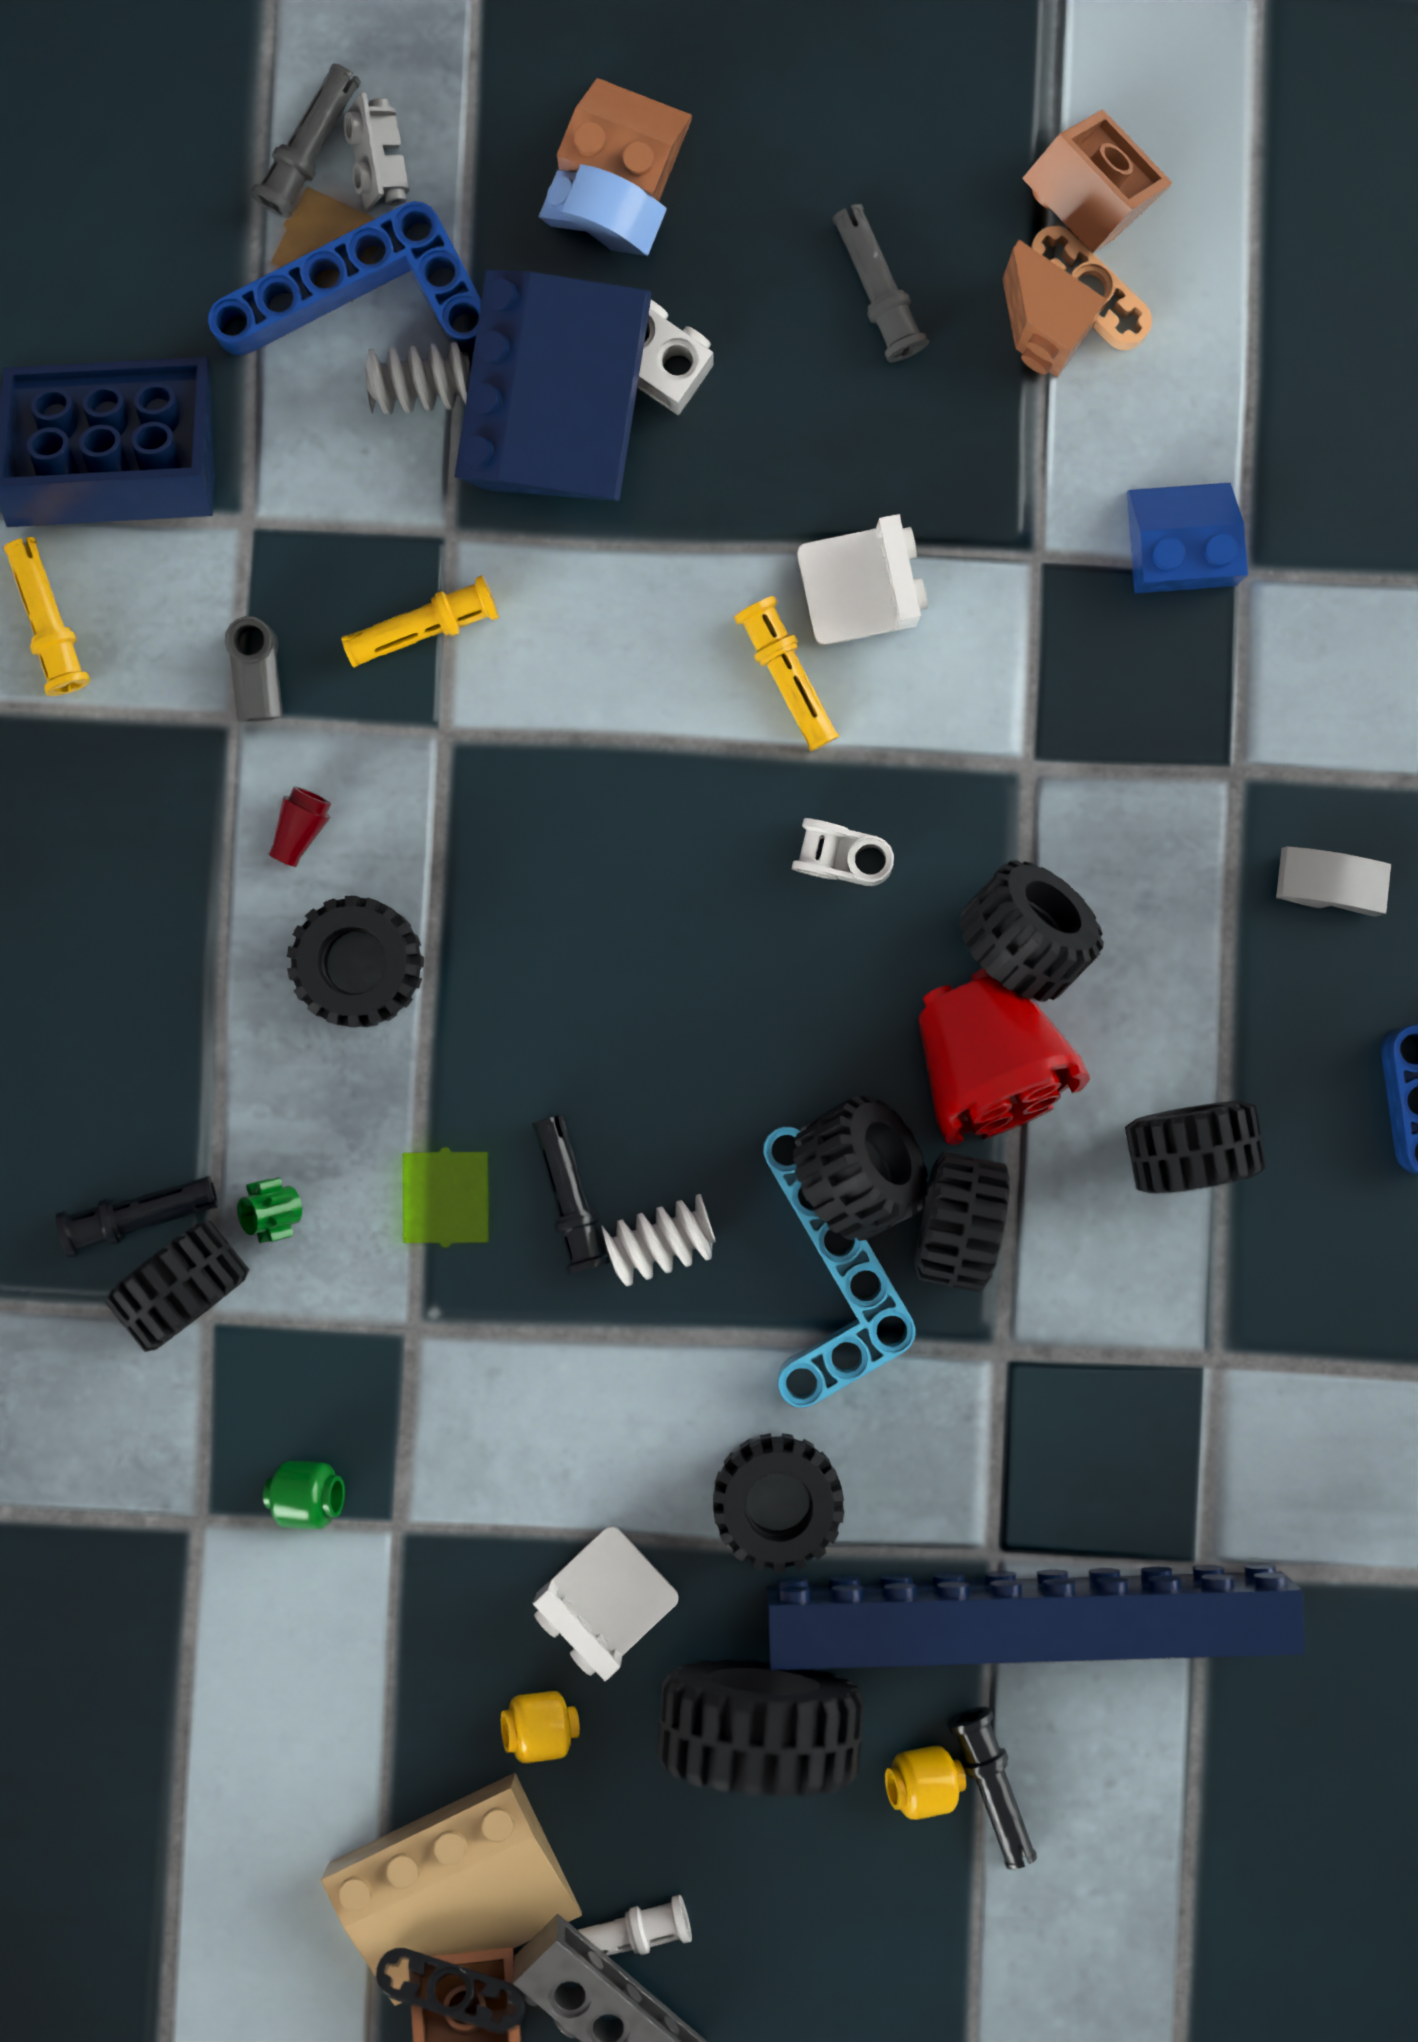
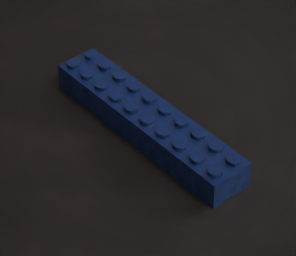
M1263 1563L1247 1564L1244 1566V1572L1224 1573V1567L1218 1565L1192 1567L1193 1574H1172V1568L1144 1567L1141 1568V1575L1120 1576V1570L1114 1568H1095L1089 1570V1577H1068V1571L1051 1569L1038 1571L1037 1578L1016 1579L1015 1572L992 1571L985 1573V1580L964 1581V1574L937 1573L933 1575V1581L912 1582L911 1575L889 1574L881 1576V1583L860 1584V1577L834 1576L829 1578V1585H808L807 1578L786 1577L778 1579L777 1586H767L770 1669L792 1670L1305 1655L1303 1590L1288 1578L1286 1574L1276 1571L1275 1565Z

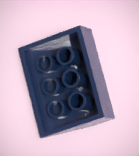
M486 270L454 477L488 491L620 501L652 293L645 289L531 271Z
M208 357L3 368L0 395V511L6 527L213 516L215 468L210 363Z

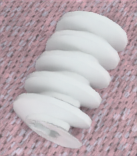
M701 1194L696 1195L695 1211L693 1212L689 1210L682 1200L676 1201L674 1218H671L662 1206L656 1208V1224L651 1225L643 1213L637 1214L636 1230L634 1231L630 1230L623 1219L618 1220L616 1237L613 1238L602 1226L613 1267L617 1276L626 1286L633 1284L634 1268H637L646 1280L653 1277V1262H657L665 1273L672 1272L674 1255L681 1260L685 1267L691 1266L693 1249L695 1248L705 1260H709L712 1258V1245L716 1242Z

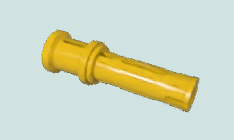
M27 537L25 539L26 545H24L22 538L7 543L3 550L8 557L34 634L30 640V649L33 655L39 656L47 683L44 685L45 693L48 696H59L80 690L90 684L91 679L87 672H82L73 646L77 641L75 633L69 627H64L37 548V541L34 537Z
M481 575L475 578V584L447 595L443 591L435 593L429 604L364 630L342 636L341 639L352 667L355 668L374 658L402 649L425 638L443 632L445 636L451 635L452 637L459 634V629L463 626L489 617L492 621L500 617L484 576Z
M770 596L742 610L734 616L737 624H743L757 651L754 655L756 662L760 663L762 667L768 666L811 752L837 739L839 734L835 731L815 689L811 685L794 652L798 648L796 644L798 641L795 635L788 634L775 609L778 602L775 596Z

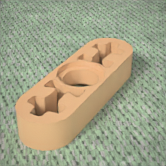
M1049 226L1042 229L1034 238L1031 246L1032 249L1044 255L1046 250L1044 243L1050 247L1060 243L1064 246L1061 257L1071 268L1076 259L1082 262L1072 272L1071 275L1079 279L1086 275H1093L1102 281L1104 285L1103 297L1107 300L1101 311L1107 306L1112 295H1115L1119 300L1116 301L1113 309L1123 318H1127L1132 314L1138 319L1134 326L1136 334L1131 330L1121 334L1116 329L1120 320L1109 309L1104 318L1098 315L1092 328L1116 349L1130 350L1139 346L1146 338L1152 324V317L1148 307L1071 231L1061 226ZM1054 258L1051 260V262L1063 270H1067V267L1059 259Z

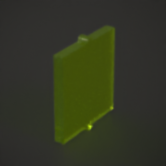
M443 1147L440 1152H403V1243H440L442 1247L447 1248L451 1243L489 1242L488 1152H451L448 1147Z

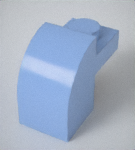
M580 164L577 172L557 170L538 217L551 227L588 232L611 251L648 256L667 208L630 181L608 171Z

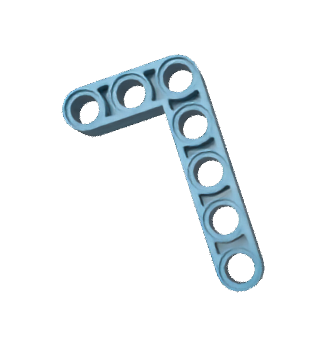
M782 1126L774 1129L767 1135L763 1143L765 1160L857 1317L856 1320L797 1353L781 1365L777 1378L781 1396L788 1404L794 1407L806 1408L818 1403L904 1353L911 1347L915 1339L916 1328L913 1319L867 1240L858 1241L856 1238L853 1239L850 1248L840 1254L832 1253L826 1249L824 1236L830 1228H828L824 1219H819L813 1211L814 1209H807L799 1203L798 1191L801 1183L797 1180L795 1169H797L796 1163L781 1164L773 1158L772 1145L778 1137L783 1135L796 1137L797 1133L801 1132L793 1127ZM863 1270L875 1273L879 1280L876 1293L868 1298H859L853 1295L850 1289L853 1276ZM887 1316H897L903 1320L905 1325L902 1337L892 1343L883 1342L877 1336V1326ZM843 1342H851L860 1349L858 1362L848 1369L835 1366L831 1360L834 1348ZM799 1368L810 1370L816 1377L813 1389L803 1395L791 1392L786 1386L789 1374Z

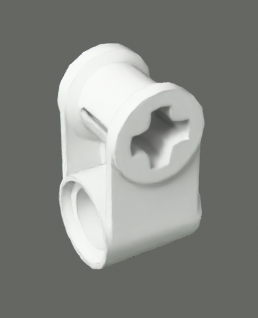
M803 819L802 827L806 829L799 860L793 861L791 869L820 878L839 879L864 886L881 884L889 877L893 869L894 854L891 846L884 839L852 831L843 826L821 820ZM823 838L825 840L819 860H816L819 843ZM866 848L879 850L885 858L884 868L879 873L873 875L861 872L855 863L857 854L861 850Z

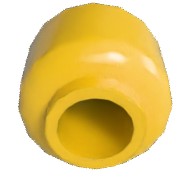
M558 1691L517 1695L511 1700L508 1710L501 1712V1734L506 1753L513 1752L521 1763L561 1759L568 1754L571 1738H578L580 1734L579 1717L576 1707H567L566 1701Z
M936 1745L898 1753L892 1762V1767L887 1768L885 1771V1786L889 1801L894 1810H901L909 1819L919 1820L953 1812L959 1801V1793L966 1789V1776L961 1762L958 1759L952 1760L950 1754L942 1746Z

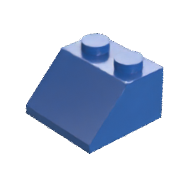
M1230 482L1127 491L1134 594L1237 586L1248 576L1244 521Z

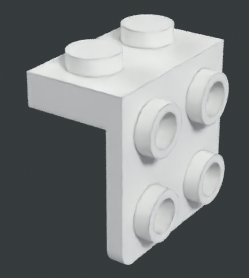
M900 514L879 518L876 529L802 544L798 548V564L813 635L818 644L830 645L917 626L921 618L920 610L927 609V597L922 578L913 579L909 559L917 558L915 539L911 527L902 528Z
M608 1526L536 1593L533 1605L538 1611L534 1616L538 1623L552 1637L555 1638L560 1633L574 1648L570 1652L571 1657L586 1674L591 1676L597 1672L606 1681L621 1667L622 1656L677 1605L679 1596L676 1589L620 1529L615 1526Z

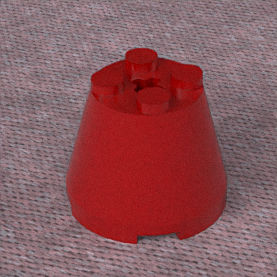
M984 968L971 976L972 982L954 990L950 985L942 986L926 994L923 997L926 1008L918 1017L936 1121L945 1142L949 1145H957L963 1142L964 1138L962 1135L974 1132L975 1135H981L984 1140L1024 1125L1053 1110L1052 1104L1061 1098L1060 1093L1067 1088H1070L1072 1093L1079 1092L1090 1080V1075L1081 1056L1032 998L1027 999L1013 990H1008L999 981L992 978Z

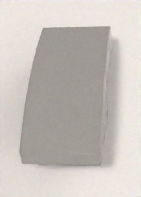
M1290 846L1281 848L1276 898L1317 909L1333 906L1372 917L1384 915L1387 911L1391 864L1337 852Z

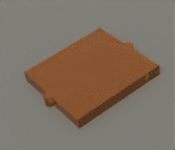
M307 187L292 219L284 222L286 232L271 263L281 268L375 218ZM368 247L361 254L360 261L368 265L376 264L373 258L379 247ZM329 269L322 271L316 277L315 285L322 288L332 287L339 278V272Z

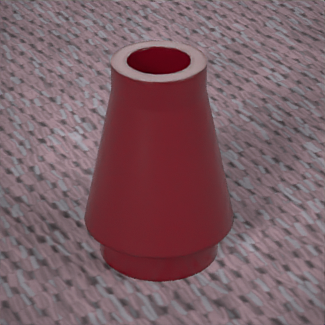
M293 786L290 795L283 796L273 845L268 854L284 864L297 867L302 855L331 818L327 814L331 803L309 790Z

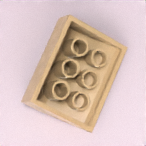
M516 1773L508 1775L329 1862L321 1878V1882L344 1930L375 1977L377 1965L382 1956L395 1948H407L428 1956L513 1947L514 1949L530 1941L557 1914L567 1922L582 1916V1911ZM402 1959L398 1967L390 1966L387 1970V1974L394 1980V1989H400L404 1981L410 1982L408 1960ZM390 1998L394 2006L402 2003Z

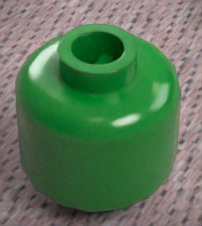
M288 1460L277 1468L273 1477L267 1479L263 1490V1501L265 1507L271 1510L272 1517L279 1526L284 1528L321 1530L331 1523L333 1517L337 1518L340 1515L345 1501V1486L343 1479L336 1475V1472L328 1463Z

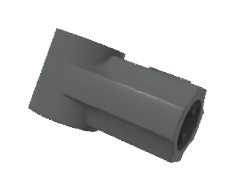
M244 616L238 618L229 625L225 633V644L227 651L230 653L237 721L258 722L283 718L276 655L279 642L276 633L270 626L256 617ZM259 629L264 635L262 649L257 654L251 656L244 655L240 649L242 635L248 630Z

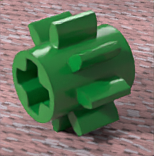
M279 1177L247 1184L246 1188L249 1196L240 1198L237 1205L238 1220L245 1233L248 1235L257 1234L259 1243L274 1242L292 1237L293 1231L290 1225L299 1223L302 1218V1203L297 1191L291 1186L282 1187V1181Z

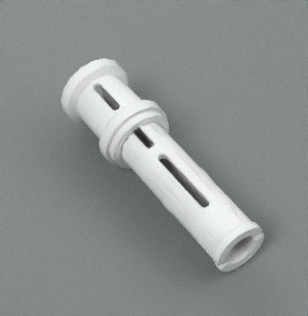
M680 1894L672 1896L670 1903L641 1910L638 1906L631 1907L629 1911L625 1912V1917L578 1930L607 1956L631 1950L635 1954L645 1955L649 1954L650 1947L679 1939L683 1944L692 1942L690 1922Z

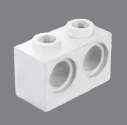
M651 300L646 328L649 338L643 347L637 387L679 416L713 367V351L708 349L711 343L701 333L688 326L682 331L666 320L669 316L668 313ZM679 355L686 357L692 366L683 375H672L664 369V363L670 357Z

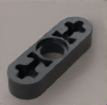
M395 1948L388 1951L382 1956L377 1965L376 1979L378 1985L391 1999L497 2034L513 2031L524 2018L525 2002L523 1996L515 1985L507 1981L407 1948ZM402 1959L409 1961L408 1968L413 1974L422 1977L426 1975V1966L436 1968L427 1982L426 1999L416 1997L421 1990V1986L409 1981H404L400 1989H394V1980L387 1974L388 1968L390 1966L398 1967ZM448 1975H456L462 1978L466 1984L464 1999L458 2005L452 2007L442 2005L436 1998L438 1982ZM479 1982L486 1985L480 1994L482 1997L491 2000H498L501 1992L510 1994L509 2003L516 2007L514 2015H504L501 2023L492 2021V2010L478 2004L476 2016L466 2014L475 1998V1983Z

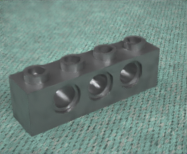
M559 1914L548 1922L515 1955L513 1984L520 1990L524 2001L532 2006L539 2005L553 2017L558 2029L569 2038L576 2037L581 2042H707ZM572 1981L580 1985L577 1987L568 1988L562 1986L561 1984L564 1982ZM612 2014L617 2016V2018L605 2020L600 2018V2016Z

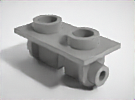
M361 92L345 114L344 134L346 141L349 144H353L356 160L352 173L354 189L357 194L362 195L364 212H370L380 198H385L386 205L389 206L405 203V194L409 192V184L403 155L384 154V149H398L401 146L395 108L389 105V100L386 98H376L368 103L366 92Z

